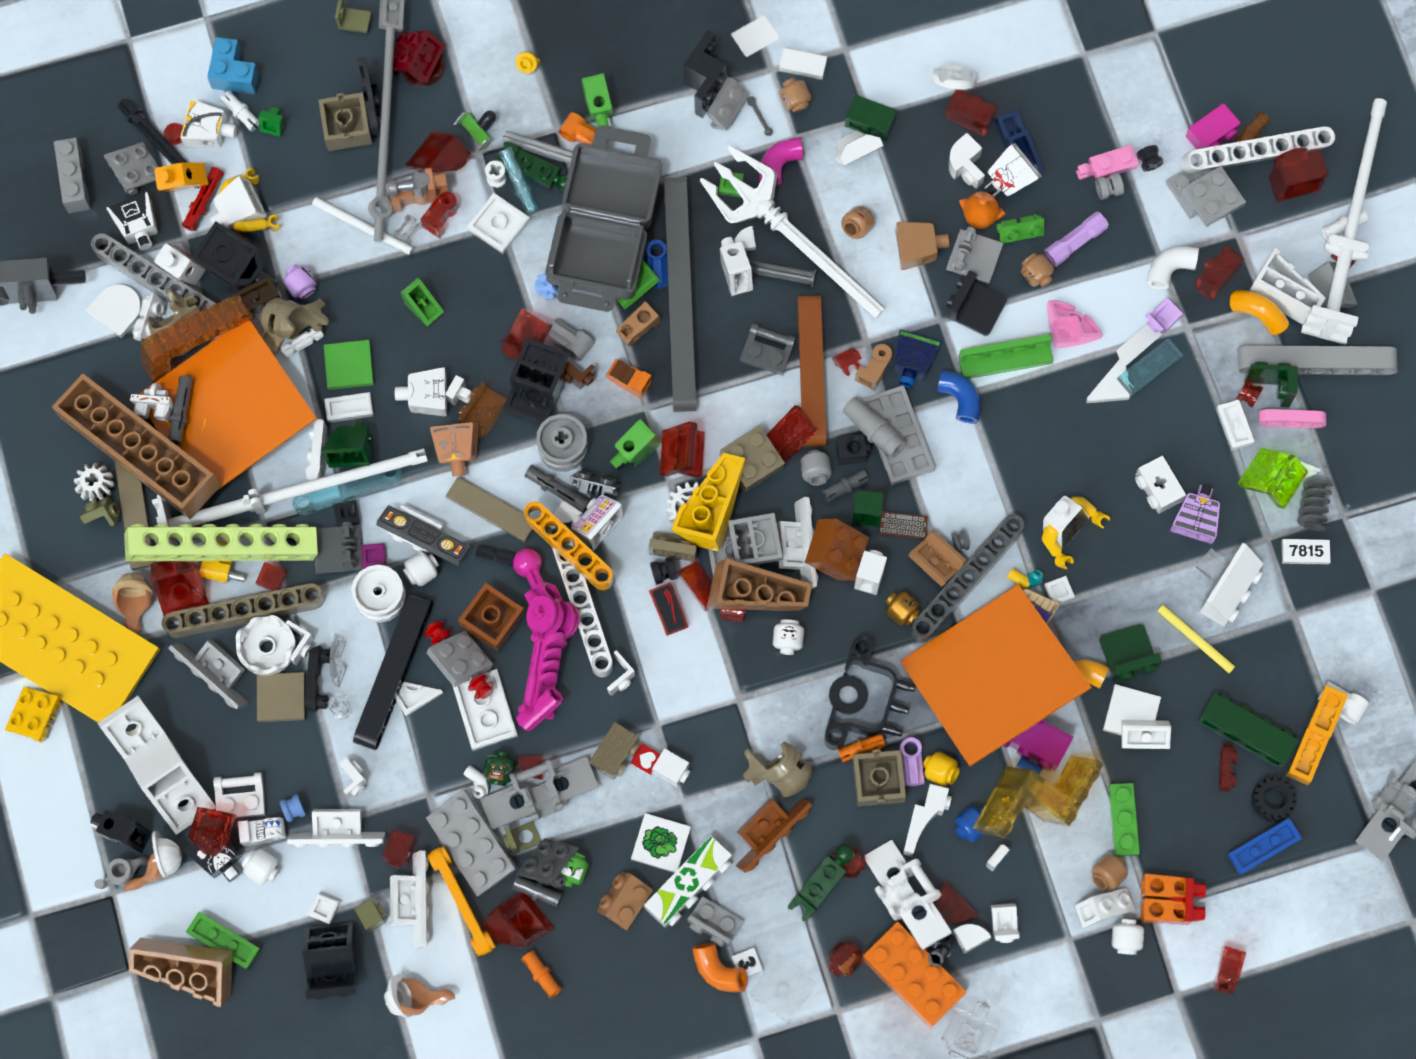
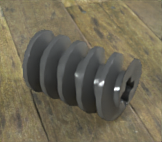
M1323 479L1304 481V490L1301 492L1302 499L1300 500L1301 508L1298 510L1300 516L1297 518V523L1300 526L1314 531L1326 530V527L1321 525L1320 522H1327L1328 520L1322 514L1329 512V509L1323 507V505H1328L1331 502L1329 499L1324 498V496L1332 495V492L1326 489V487L1333 486L1331 482Z

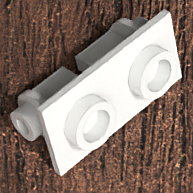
M153 293L142 300L139 316L144 317V319H137L132 332L134 335L133 339L138 341L144 339L150 344L154 343V339L146 319L151 316L157 322H160L166 302Z

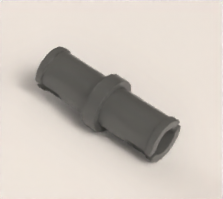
M860 469V471L846 478H839V482L822 489V494H826L824 498L830 503L844 494H851L853 489L868 483L869 478H865L867 476L866 472Z
M519 875L512 887V890L531 896V899L534 901L538 899L554 907L558 906L562 893L544 887L539 882L537 884L522 878Z

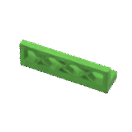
M1051 334L961 349L958 357L961 374L968 379L1053 364L1050 348Z

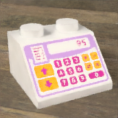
M602 494L597 499L593 498L586 507L588 510L582 516L578 515L571 523V532L592 551L601 544L623 519L622 505Z

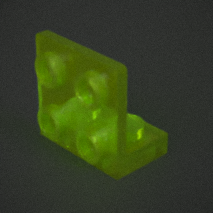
M1261 448L1238 482L1240 488L1267 494L1278 508L1285 509L1308 471L1294 455Z

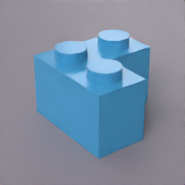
M215 37L207 79L212 89L255 94L259 72L255 63L240 61L242 51L238 40Z

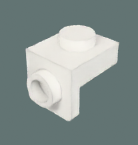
M345 758L339 765L353 783L345 788L343 792L348 798L351 796L356 797L364 791V786L367 782L362 777L361 773L363 770L354 760L350 763Z
M1016 904L991 905L992 931L995 940L1009 943L1014 941V939H1019Z

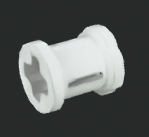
M499 161L489 162L485 167L488 184L491 187H502L507 179L504 165Z

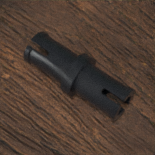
M950 934L936 942L933 946V951L928 956L931 965L940 966L944 960L952 955L953 948L957 945V939L954 935Z

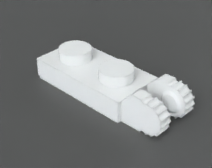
M316 419L314 426L310 427L309 438L313 441L312 449L309 448L307 453V460L310 462V465L305 469L307 482L322 478L324 462L322 449L325 446L327 426L323 419Z

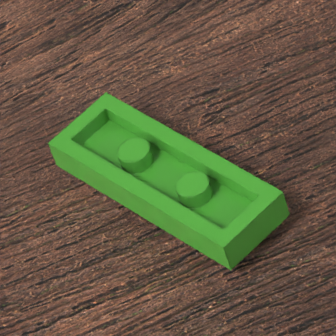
M1133 783L1109 784L1114 856H1139Z
M200 912L197 913L186 931L187 934L210 948L232 951V961L246 970L250 968L261 950Z

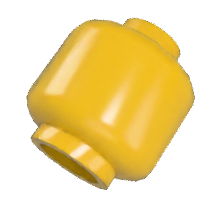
M940 751L932 756L928 755L923 763L925 778L941 787L949 784L952 785L960 773L957 760Z

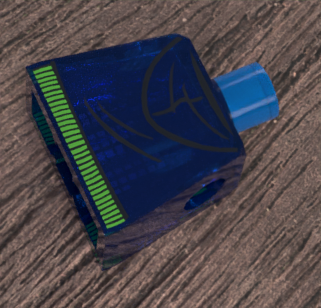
M900 329L894 371L902 374L899 384L912 388L915 378L925 380L940 352L942 342Z

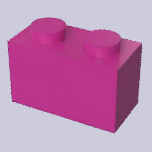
M1223 103L1190 126L1185 137L1195 149L1218 146L1225 140L1229 142L1238 135L1237 131L1241 123Z

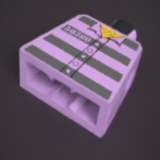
M1200 485L1197 495L1187 494L1170 528L1171 532L1213 544L1217 536L1220 502L1211 499L1212 487Z

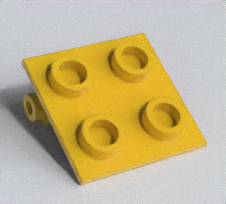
M23 687L5 727V731L26 736L42 743L43 739L46 740V735L49 731V728L46 726H52L48 721L49 719H55L52 715H56L58 708L61 706L59 704L61 699L52 694Z

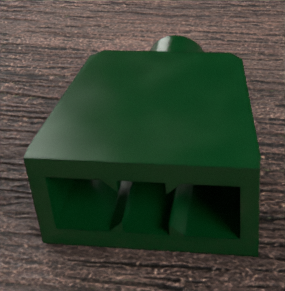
M356 420L349 426L337 427L322 449L328 467L370 466L374 440L369 427L361 420Z

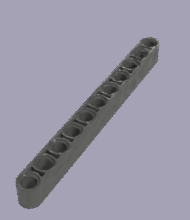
M687 177L664 178L673 412L696 411Z

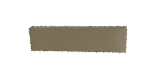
M459 477L456 478L446 494V498L524 543L533 531L527 524L523 513Z

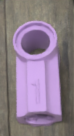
M906 738L899 747L902 756L905 786L924 785L921 743L916 738ZM906 744H913L917 749V753L914 755L906 754L904 746Z

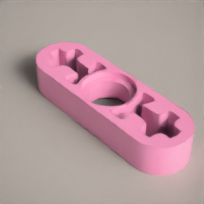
M1265 409L1259 411V424L1268 427L1322 428L1326 426V413L1309 410Z

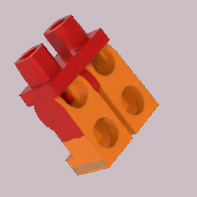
M1144 874L1141 877V899L1143 900L1140 903V923L1189 925L1192 922L1204 921L1205 907L1193 906V898L1204 899L1206 885L1194 882V878Z

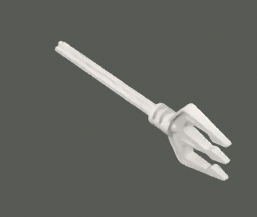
M728 146V150L737 162L747 161L762 174L763 178L758 188H753L736 178L732 170L714 162L722 178L728 179L744 200L743 205L733 211L718 196V186L701 178V183L729 223L737 224L757 217L759 219L766 218L765 224L771 223L770 229L772 231L778 230L874 318L881 315L885 308L788 221V214L786 212L780 213L781 207L774 208L775 202L773 199L777 181L776 171L732 146Z

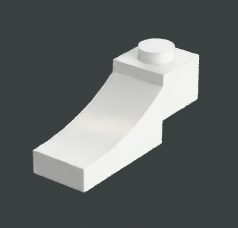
M930 784L925 806L915 804L903 855L912 857L917 841L925 827L936 815L942 816L944 809L949 810L952 796H948L949 788Z

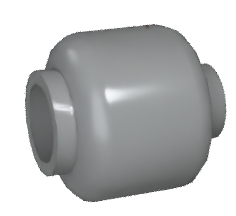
M811 450L801 458L802 477L813 486L823 485L831 477V462L826 453L819 450Z

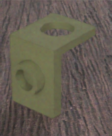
M338 0L335 14L338 29L368 33L371 11L345 8L343 0Z
M532 821L510 830L509 826L504 827L506 835L502 836L507 849L512 848L514 854L541 843ZM524 830H529L533 834L532 841L527 844L519 840V834Z

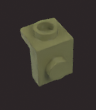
M108 496L99 501L94 499L86 503L79 517L86 524L105 516L110 526L116 525L120 517V511L118 506Z

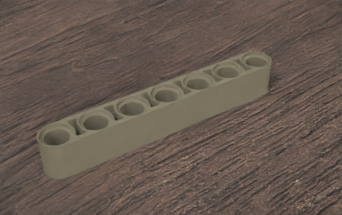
M310 583L170 612L163 617L161 625L170 637L181 638L248 624L254 617L270 615L282 617L315 610L324 604L325 597L318 585ZM317 592L318 597L315 600H307L310 593ZM288 597H294L295 602L292 605H284ZM272 602L269 610H261L262 604ZM241 607H249L245 615H238ZM218 612H226V615L223 619H215V616ZM202 616L200 624H192L195 617ZM179 621V626L176 629H169L170 623Z

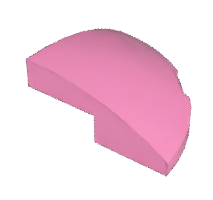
M1048 300V321L1055 348L1071 347L1101 339L1102 333L1087 314L1083 317L1082 314L1074 311L1075 306L1061 301Z

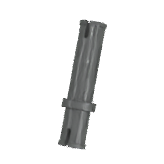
M185 375L179 377L173 414L169 417L171 425L168 439L175 445L182 444L184 427L188 424L186 416L194 379Z
M531 465L524 475L525 478L541 486L543 491L551 492L582 513L586 511V507L591 501L554 479V475H548L534 465Z

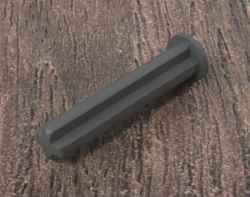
M750 260L753 274L810 284L811 287L815 285L816 269L809 271Z

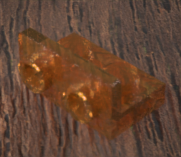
M482 382L479 387L476 386L471 392V400L467 406L463 405L460 409L458 420L459 424L478 423V437L484 439L502 412L507 399L489 389L487 384Z

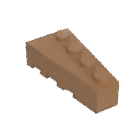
M140 938L129 948V971L155 982L162 981L171 985L170 988L178 991L182 989L192 993L195 998L200 1000L204 998L212 1001L213 1005L220 1008L231 997L232 951Z

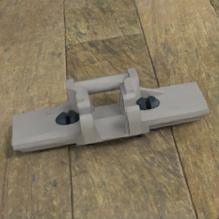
M587 756L556 769H553L550 759H546L545 763L515 775L514 773L509 774L513 786L483 797L480 801L490 827L494 830L524 817L531 816L532 822L564 810L562 803L595 790L599 786ZM549 771L551 777L545 780L546 783L531 789L519 788L518 783Z
M1416 760L1399 782L1397 781L1398 778L1394 775L1390 778L1386 788L1373 801L1372 806L1377 812L1355 840L1356 843L1382 862L1403 834L1412 839L1416 838V817L1409 826L1403 822L1407 812L1416 802Z

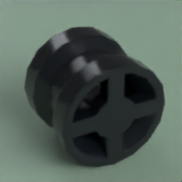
M1157 145L1144 147L1136 154L1138 159L1142 161L1141 168L1145 172L1155 170L1164 163L1162 157L1158 155L1159 149Z

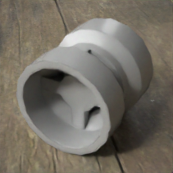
M1119 173L1111 174L1108 178L1099 177L1095 179L1096 190L1101 200L1107 199L1113 194L1115 196L1124 194V186Z

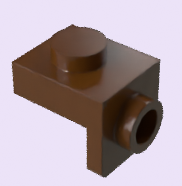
M568 361L562 374V379L568 384L572 382L581 390L584 386H589L595 380L596 370L591 364L581 373Z

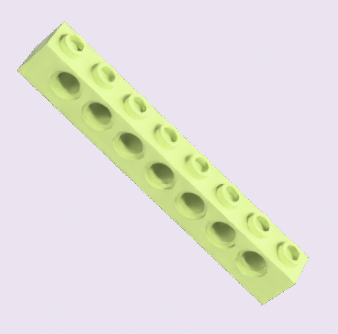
M134 524L127 527L124 534L125 561H313L318 554L316 527H309L307 524H299L295 527H286L284 524H276L272 527H263L261 524H252L249 527H239L238 524H229L225 527H216L214 524L202 525V527H192L190 524H182L178 527H169L167 524L145 527L143 524ZM170 538H175V539H177V540L179 541L180 545H179V546H173V545H171L170 542H169V539H170ZM216 538H223L227 545H219ZM240 538L248 539L250 545L244 546L241 544ZM263 538L271 539L273 546L266 545ZM286 538H293L296 541V546L289 545ZM145 539H153L156 542V545H147ZM192 539H201L203 546L195 545Z

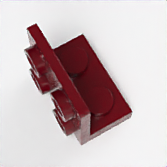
M427 30L401 33L395 40L393 72L407 71L421 83H427L446 45Z

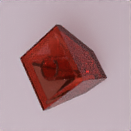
M432 131L405 165L407 168L424 172L425 169L432 168V173L458 171L466 164L467 158L471 153L454 135Z
M160 561L151 564V580L163 616L170 612L209 604L196 563L188 561Z
M523 893L496 907L481 923L496 943L521 948L528 946L555 929L532 899Z

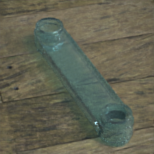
M401 468L394 469L397 471V474L393 477H387V472L294 497L293 507L300 515L317 512L331 507L333 504L342 503L397 484L402 478ZM302 500L309 501L305 508L298 507Z

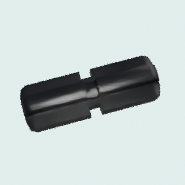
M478 545L475 553L476 558L487 561L495 560L496 563L513 566V558L516 555L513 552L501 549L496 551V548Z

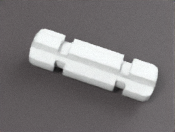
M311 328L310 332L306 331L291 340V343L287 342L280 348L285 357H290L295 354L294 351L302 350L312 344L313 340L317 341L324 335L322 330L314 331Z

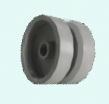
M557 414L548 417L541 423L537 431L536 443L541 460L548 468L561 472H568L579 467L588 454V439L584 425L577 418L568 414Z

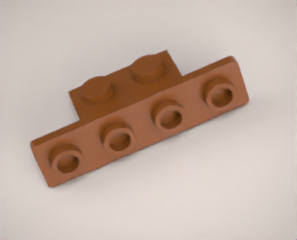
M770 798L737 831L752 849L736 864V867L744 873L755 869L764 854L770 853L775 848V843L781 837L787 836L792 831V826L798 820H802L808 815L812 804L802 798L786 814Z

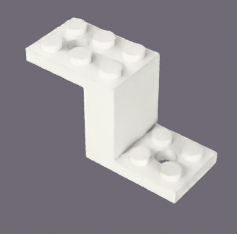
M139 696L98 722L102 731L126 761L141 789L176 835L216 808L211 798L189 770L171 739ZM137 724L133 731H126L128 725ZM184 799L189 800L187 805L178 807L180 801Z

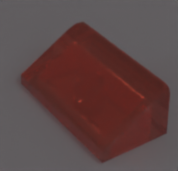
M696 561L680 569L678 576L706 612L710 609L707 608L712 581Z

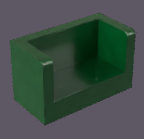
M855 94L846 115L845 127L863 134L880 137L882 141L887 142L896 120L897 110Z
M856 490L852 526L880 527L884 493Z

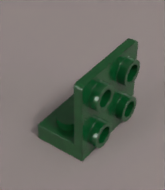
M1255 362L1250 365L1244 377V383L1278 385L1277 399H1280V407H1290L1298 393V366H1291L1289 363L1268 365L1267 362Z

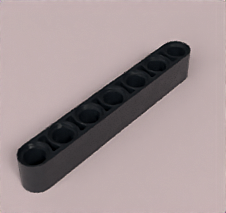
M410 593L407 597L355 730L353 743L375 751L378 749L396 704L394 695L396 692L399 695L430 616L433 600Z

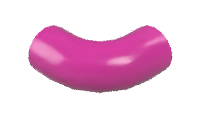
M789 138L775 143L767 149L761 159V163L776 171V186L782 183L781 171L784 164L789 161L803 160L802 138ZM759 173V180L761 182L763 176Z

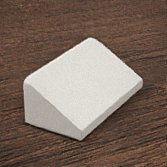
M1121 721L1122 748L1170 749L1171 725L1169 721Z

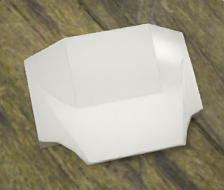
M855 131L837 140L835 159L837 163L846 165L882 147V141L880 137Z

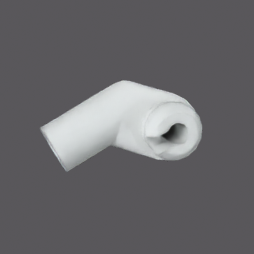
M469 765L463 775L473 781V796L477 799L486 797L489 792L488 779L484 778L480 771Z

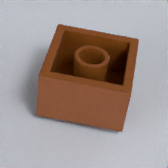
M818 519L805 563L837 581H856L869 537L838 519Z
M485 582L458 619L461 628L499 653L526 614L523 607Z

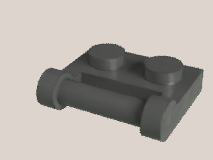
M753 322L740 357V362L783 376L796 341V336H786L762 328L760 324ZM756 336H760L784 344L786 347L782 350L757 342L755 339Z

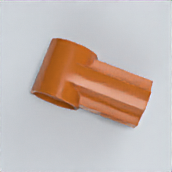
M570 112L558 133L567 141H577L592 145L596 128L587 124L580 115Z

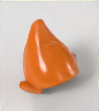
M978 191L967 199L959 200L966 221L976 229L988 228L1006 214L999 207L996 198L988 192Z

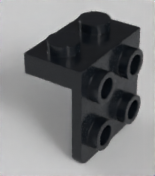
M969 270L966 277L961 276L956 286L959 289L956 296L951 295L946 307L949 308L947 318L983 336H988L1005 307L1007 298L976 283L977 274Z

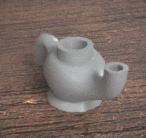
M145 856L135 859H114L107 867V878L105 880H96L94 885L97 889L102 890L110 884H125L133 878L139 866L148 864L149 859Z

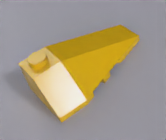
M723 453L708 471L704 481L699 487L696 486L692 496L679 508L671 529L672 532L698 547L720 552L728 530V521H730L746 458Z

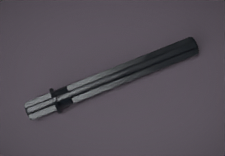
M128 99L120 101L118 108L128 118L127 121L130 124L133 123L171 164L188 163L146 119L141 109H137ZM186 172L188 179L192 178V173Z

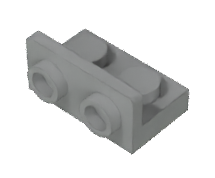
M703 896L687 919V922L691 924L689 926L691 930L700 935L703 932L711 936L710 941L716 943L719 947H723V945L729 947L744 923L743 920Z

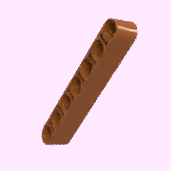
M821 295L798 296L803 447L826 446Z

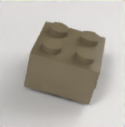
M363 92L349 95L338 93L336 97L318 100L324 140L328 151L372 144Z
M760 425L722 448L719 454L721 456L723 453L746 458L739 484L744 493L783 470L785 465Z
M878 749L872 750V753L853 755L852 765L857 807L905 802L906 793L901 750L882 752Z

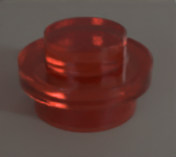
M179 123L167 125L164 130V138L172 145L182 143L180 137L183 125Z

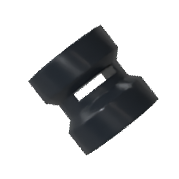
M672 556L665 558L664 562H650L656 585L662 584L667 579H678V573Z

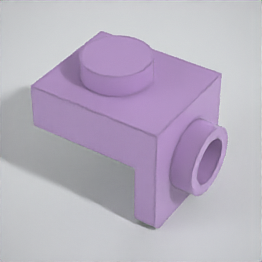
M1167 297L1152 313H1148L1145 317L1149 320L1147 325L1154 332L1166 333L1184 313Z

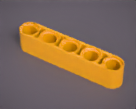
M533 501L526 505L524 509L526 522L538 535L595 588L607 590L612 586V570L603 560L541 503ZM533 511L541 512L540 517L536 519L530 518L529 515ZM550 526L558 528L555 534L546 533L547 528ZM566 542H573L575 544L571 550H565L563 545ZM585 557L592 560L587 566L581 565L579 561ZM600 573H606L609 576L603 582L598 581L596 577Z

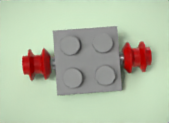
M434 621L426 628L425 637L433 639L431 641L432 646L427 650V655L453 687L470 680L468 690L476 691L475 699H486L493 692L494 683H487L488 676L483 673L491 670L493 663L466 630L449 638L451 631L450 629L443 630L445 625L443 621Z

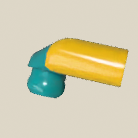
M1013 568L1007 578L1015 584H1019L1021 588L1028 589L1037 587L1042 583L1043 573L1039 570H1033L1032 573L1023 575Z

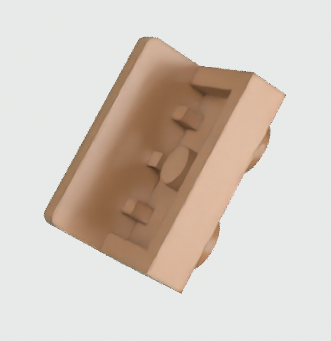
M935 530L929 532L927 537L908 555L941 587L947 584L966 563V559Z
M623 871L615 877L612 888L600 900L597 912L606 916L622 929L628 930L653 890L632 874Z

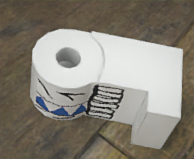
M268 818L249 822L247 820L238 821L240 843L244 847L271 843L272 841L286 838L284 818Z

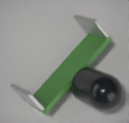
M488 110L477 122L469 112H466L459 116L454 125H460L461 123L480 145L477 149V152L486 149L492 141L484 130H489L497 117L494 111Z

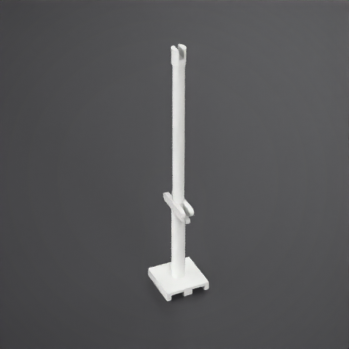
M1377 98L1373 102L1371 120L1344 237L1332 234L1329 236L1324 247L1325 250L1338 257L1327 307L1323 308L1313 305L1301 330V333L1346 345L1348 337L1351 336L1353 328L1357 326L1358 317L1340 312L1351 260H1367L1368 258L1366 253L1369 250V245L1355 240L1381 122L1387 105V101L1381 98Z
M423 448L408 452V454L370 464V466L358 467L261 495L257 489H251L248 491L249 495H244L242 499L198 510L191 519H188L185 515L172 518L169 508L161 497L153 499L152 503L157 509V524H167L169 527L190 524L193 527L247 511L263 514L266 512L264 505L405 466L428 462ZM169 539L171 545L179 546L177 539Z

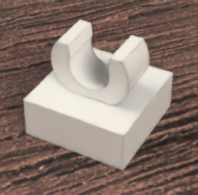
M456 375L445 397L448 403L455 406L459 399L468 404L472 395L471 391L466 389L464 379Z

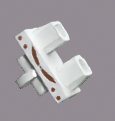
M153 383L150 389L144 390V395L131 394L130 401L134 404V413L145 420L149 417L150 409H155L154 418L160 421H169L175 404L170 397H167L168 391L162 390L160 383Z

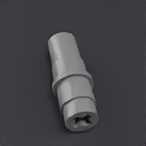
M857 397L851 399L845 405L843 413L859 427V430L867 436V440L870 443H874L891 458L896 457L904 449L906 443L890 427V423L887 420H882Z

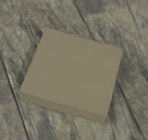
M304 672L272 675L257 674L258 722L305 720Z

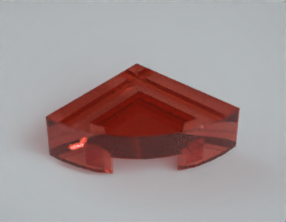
M519 756L518 761L521 769L525 771L542 764V756ZM543 774L535 776L533 779L543 781Z

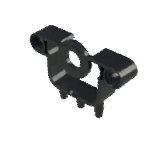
M859 636L854 639L843 677L835 680L829 689V700L833 708L826 727L824 742L827 748L831 750H837V748L844 746L848 731L869 737L881 732L901 737L903 733L902 729L885 723L889 710L900 714L909 713V707L892 701L896 688L915 692L916 685L897 679L896 673L892 669L870 662L873 643L866 636ZM860 644L865 645L868 648V652L861 654L857 652L856 647ZM849 665H859L862 669L885 675L892 681L893 686L883 720L876 728H867L848 722L839 723L834 719L835 711L847 715L855 714L863 709L867 702L868 692L866 686L860 679L848 676ZM844 687L854 688L857 692L856 701L850 704L842 702L839 697L840 690ZM831 733H838L842 739L835 743L830 741L828 736Z

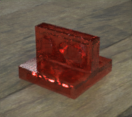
M689 421L662 430L660 475L667 477L679 473L694 478L702 477L705 432L697 430V423Z

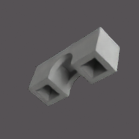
M77 138L54 141L63 205L68 213L90 210L88 188L82 169H85L83 153Z

